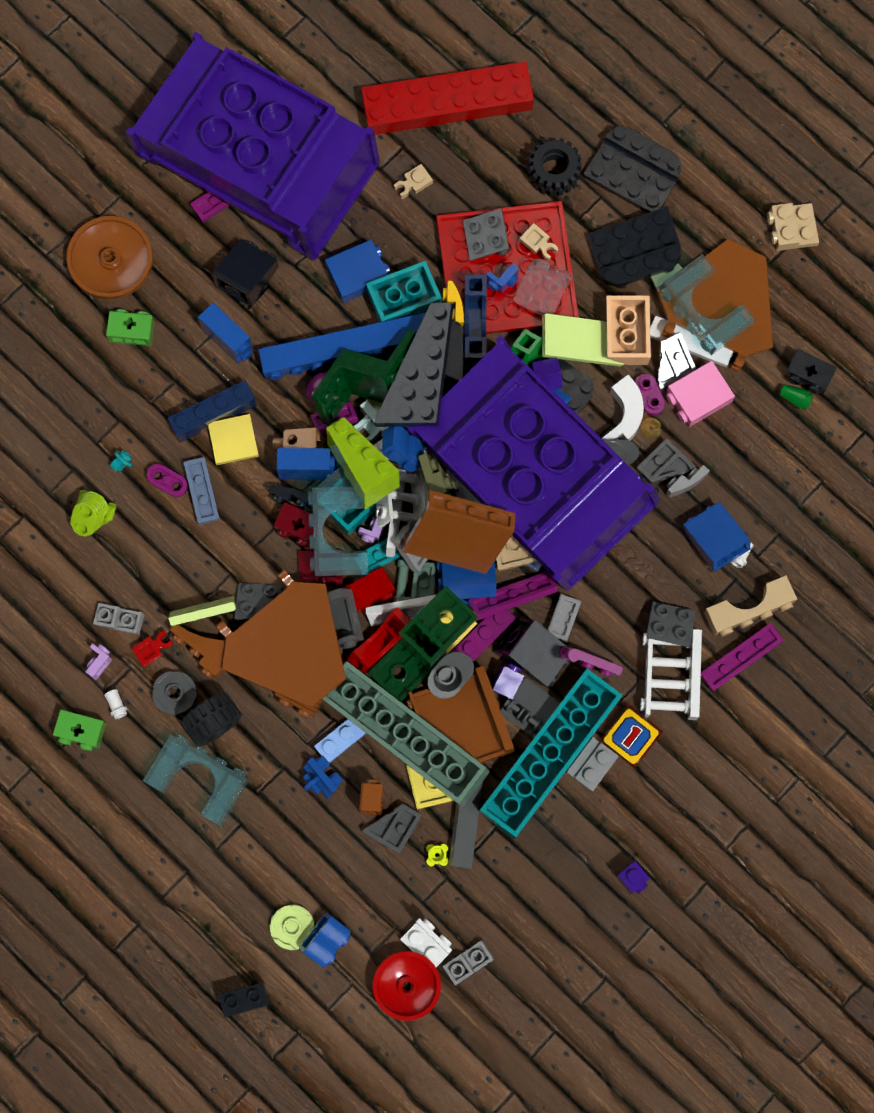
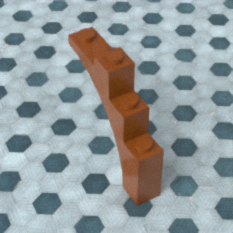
M179 625L172 626L169 629L173 634L171 638L181 646L183 643L189 646L190 649L188 651L199 659L202 656L203 658L198 663L202 667L200 672L209 679L213 676L218 680L224 672L222 666L226 640L205 638L189 632Z

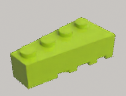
M342 417L326 428L327 444L337 462L342 466L345 476L353 485V490L361 499L365 510L400 487L399 470L346 418Z

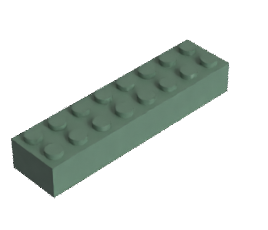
M346 661L343 665L346 680L322 700L459 806L463 807L490 771Z

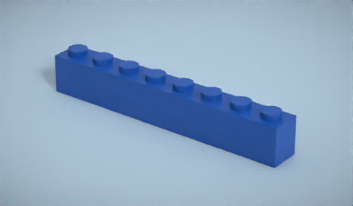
M426 313L259 349L264 376L266 379L278 380L284 375L291 374L292 376L303 374V371L311 369L312 371H320L325 366L333 365L343 349L368 356H386L387 353L393 352L408 329L417 333Z

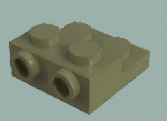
M427 453L420 455L419 460L428 491L432 490L457 497L456 493L459 492L457 483L445 474L442 463Z

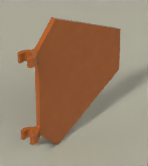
M727 239L657 293L668 319L661 335L669 337L672 335L675 326L678 325L732 350L737 354L731 365L733 370L739 371L746 357L773 348L766 257L732 240Z
M284 569L278 576L285 583L287 589L235 632H232L223 620L216 625L226 638L222 669L312 708L346 680L326 584L294 582Z

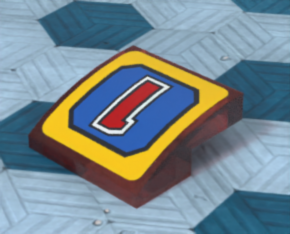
M628 704L601 738L600 742L632 767L636 768L663 733V730Z

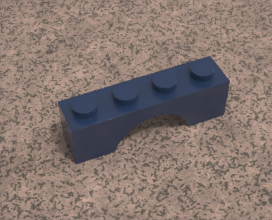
M465 275L464 365H476L487 354V275Z
M246 380L168 417V420L179 443L198 435L210 423L228 415H239L257 406L250 387Z

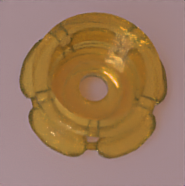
M646 418L641 423L640 430L647 438L657 437L661 432V424L655 418Z

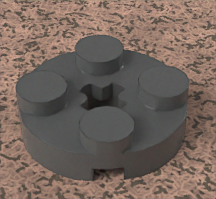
M173 671L166 672L158 677L154 683L153 701L163 713L170 716L182 715L188 712L195 704L197 699L196 685L187 674ZM170 689H180L177 699L169 697L171 695Z

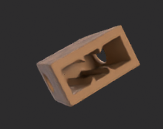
M317 428L284 430L283 438H273L272 446L273 451H277V448H325V438Z

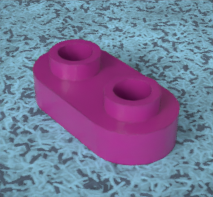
M642 374L637 377L635 383L642 395L643 410L650 416H657L664 409V398L654 377L649 374ZM647 381L650 386L644 387L642 382ZM655 400L658 405L652 406L650 402Z
M161 464L152 465L147 471V479L154 487L175 498L186 494L188 484L183 476ZM162 474V478L156 480L155 475ZM175 484L181 485L179 490L173 489Z

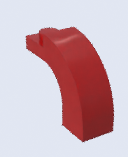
M398 607L395 608L380 628L356 648L346 661L363 674H366L399 642V632L410 622V619Z

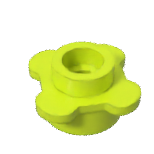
M429 844L426 847L428 852L426 862L429 866H434L435 864L446 866L449 860L446 857L448 846L446 844H441L440 846Z

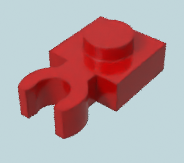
M165 631L160 632L155 641L149 636L131 648L144 668L163 656L159 650L162 648L168 649L173 646L172 641L162 643V638L167 635Z

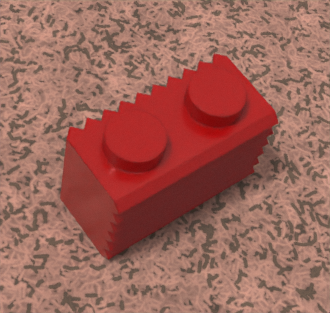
M383 567L376 569L344 588L352 589L357 613L362 611L363 614L366 613V607L374 606L379 601L385 603L394 597L393 593H395V587Z

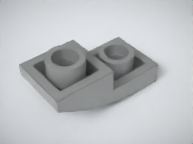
M703 465L699 470L695 468L688 475L690 480L683 474L679 479L674 477L666 486L668 488L666 496L668 498L674 497L692 489L708 475L710 470Z
M98 603L93 624L139 635L145 614L121 609L118 606Z
M481 940L445 964L443 968L454 985H457L495 958L484 941Z

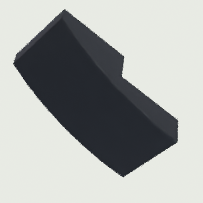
M271 486L269 489L272 496L271 499L279 505H282L284 502L290 504L294 499V503L302 509L307 507L312 510L316 504L313 496L293 488Z

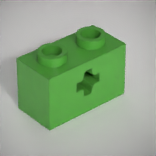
M118 309L116 312L110 311L106 336L109 342L152 346L155 321L152 315L143 311H139L137 314L129 313L122 309Z
M60 710L53 736L58 738V743L70 746L71 742L80 744V749L92 751L93 748L99 749L106 723L98 719ZM81 727L84 733L79 734L77 737V734H75L74 731L75 729L79 730Z

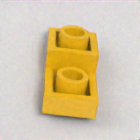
M448 281V288H443V301L453 304L456 309L453 310L452 320L457 321L464 328V313L459 292L453 281Z

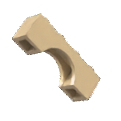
M783 576L767 583L763 587L762 601L752 609H739L725 600L706 608L704 614L714 636L720 634L723 637L734 632L733 628L741 626L742 629L752 625V620L760 617L761 620H765L773 616L772 612L780 609L781 612L791 609L797 597L787 576Z

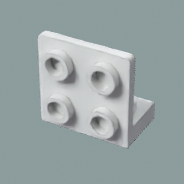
M419 918L400 940L412 952L427 957L437 967L451 953L452 949L450 946L452 943L444 935L438 937L433 932L435 927L426 918L423 921Z

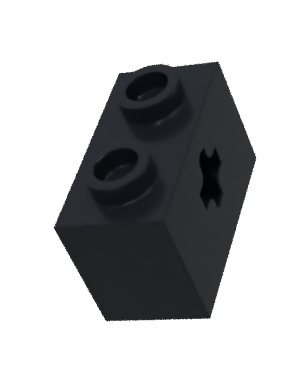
M798 348L784 377L788 378L787 380L794 385L800 384L806 387L812 394L823 395L837 367ZM808 371L812 372L811 377L807 375Z
M259 983L219 995L224 1017H230L270 1005L265 983Z

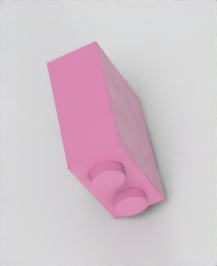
M712 361L671 384L666 391L668 402L672 406L675 405L678 410L679 419L682 423H686L688 427L730 404L735 397Z

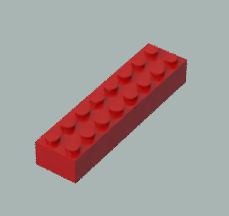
M527 61L361 87L366 123L368 127L374 130L375 135L531 111L534 104Z

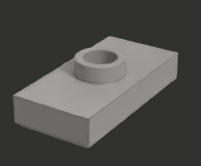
M563 594L560 595L548 631L560 641L567 643L581 601Z

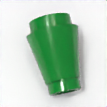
M786 384L780 393L781 397L799 410H807L814 396L810 394L809 390Z

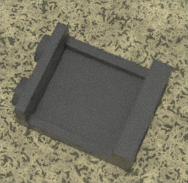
M339 588L328 592L339 648L348 649L355 647L356 642L362 641L364 638L352 589Z

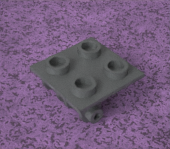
M502 209L463 221L470 261L494 253H499V255L507 254L509 245Z
M239 583L235 619L240 620V623L243 621L247 622L282 593V585Z
M652 602L646 638L690 648L696 611Z
M525 678L518 687L513 699H508L500 711L507 719L532 738H535L560 703L528 678Z

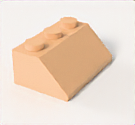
M606 296L607 359L625 365H648L651 358L650 296Z

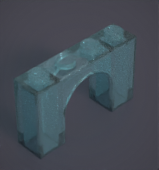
M702 254L664 281L659 291L661 297L672 305L676 316L682 318L687 324L688 331L698 338L703 350L709 352L712 356L749 329L756 320L743 304L721 319H708L696 311L692 302L693 290L710 279L716 271Z
M353 485L313 486L312 492H308L309 505H313V514H309V527H314V535L310 536V549H314V557L310 558L311 571H315V576L368 575V551L337 550L329 545L323 532L324 522L331 513L340 509H364L361 499L353 490Z
M170 734L143 782L165 794L174 777L183 767L190 764L206 766L214 775L215 788L200 815L222 828L249 782L245 778L246 773L236 767L234 770L226 767L227 762L216 756L215 759L207 756L208 751L202 747L193 748L188 745V739L179 734L176 737Z

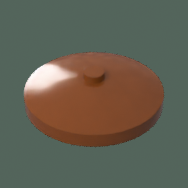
M103 216L85 223L73 235L67 249V265L74 282L87 294L100 299H119L134 293L144 284L152 269L153 252L148 237L137 224L118 216Z

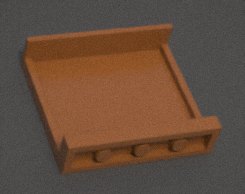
M430 490L427 495L426 508L410 534L406 532L404 534L403 552L486 574L514 532L515 513Z
M484 666L475 668L476 671L473 672L471 678L453 697H436L430 692L429 688L414 694L408 692L410 699L406 701L411 711H415L419 717L481 764L514 752L511 738Z

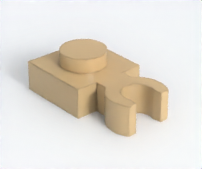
M422 164L404 174L406 181L396 182L394 190L404 188L405 191L400 194V198L404 199L409 195V191L413 190L417 194L433 184V179Z
M534 223L519 239L534 254L540 250L542 257L546 261L551 260V256L547 254L548 250H553L555 253L558 252V247L555 244L547 243L550 236Z

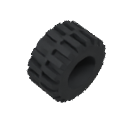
M550 138L549 142L545 139L541 145L538 143L535 146V150H532L528 164L529 181L531 184L534 183L536 190L541 189V194L545 195L548 192L550 193L549 196L554 197V193L562 196L564 191L568 193L571 191V187L574 188L576 186L577 180L580 177L582 163L580 154H577L578 149L576 147L571 148V142L564 143L562 138L559 141H555V138ZM557 160L565 165L566 171L557 175L550 174L542 165L547 161Z
M224 692L208 698L193 708L183 718L181 726L194 745L198 747L206 745L225 734L238 723L242 714L228 693Z

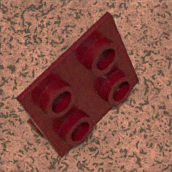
M342 550L299 551L298 582L326 584L327 592L343 588Z

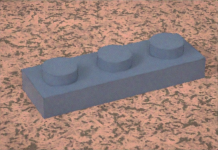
M205 457L185 461L184 467L198 524L202 525L220 520Z

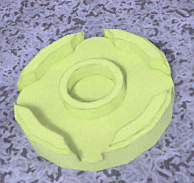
M284 906L277 910L271 919V936L280 947L287 950H298L304 939L313 931L315 927L314 919L310 912L301 906Z

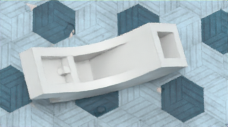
M627 375L611 387L610 394L622 409L623 419L617 427L601 439L619 440L621 438V440L631 441L640 426L644 409L642 395L636 383Z

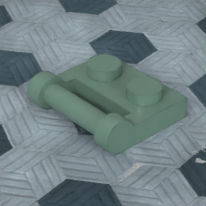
M398 560V583L393 602L434 595L437 563L425 562L419 572H414L411 597H405L407 572L410 567L405 560Z

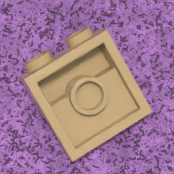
M793 203L771 206L770 211L767 212V220L769 225L772 224L771 242L775 244L776 251L818 246L819 238L812 203L794 206Z
M513 536L510 537L496 558L499 571L538 562Z

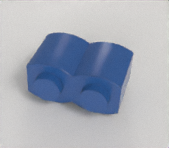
M389 427L383 430L382 453L388 459L397 462L404 470L413 472L421 468L419 456L424 454V443L417 437L409 435L403 427Z
M326 912L317 922L313 931L304 939L299 949L324 968L334 961L337 949L347 944L351 931Z

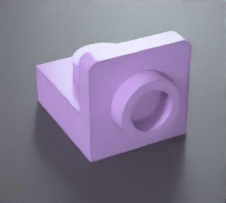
M373 516L370 524L372 531L361 527L358 530L361 539L368 543L380 542L385 526L382 528L378 527V519L376 516Z
M91 644L90 648L99 656L90 660L86 673L94 680H97L111 663L112 659L108 656L110 651L101 644L98 647Z

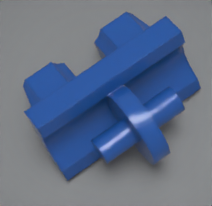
M324 756L315 760L312 757L303 767V770L307 773L303 778L308 783L303 789L306 792L312 789L316 795L322 792L326 799L335 793L343 780L336 772L329 777L324 773V770L330 766Z

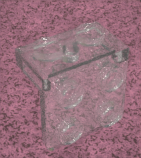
M535 259L530 263L514 297V301L537 314L544 315L546 313L554 315L573 277L569 276V272L564 269L550 267V263L546 260Z

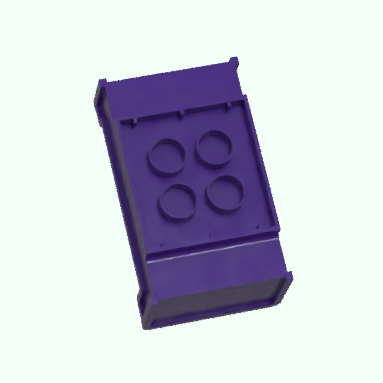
M195 32L192 36L194 41L133 129L129 127L126 131L136 156L154 165L160 164L284 234L287 237L288 244L293 249L315 261L378 168L380 158L374 130L368 126L366 129L337 114L335 107L227 47L224 51L203 40L201 34Z
M500 335L496 339L497 344L442 398L439 426L407 427V429L424 443V446L481 504L515 513V528L512 536L566 591H569L657 506L660 499L654 487L650 483L645 485L642 479L511 350L506 340Z

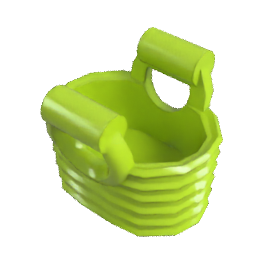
M81 490L78 501L72 511L70 525L74 532L80 536L87 537L92 535L100 527L113 520L117 506L114 503L107 504L105 499L98 493Z

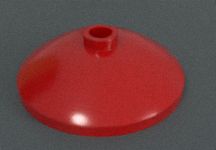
M411 951L398 952L387 957L377 968L373 979V994L378 1006L390 1017L402 1021L417 1020L427 1015L437 1004L441 992L440 975L435 965L427 957ZM410 982L411 989L409 991H405L403 989V983Z

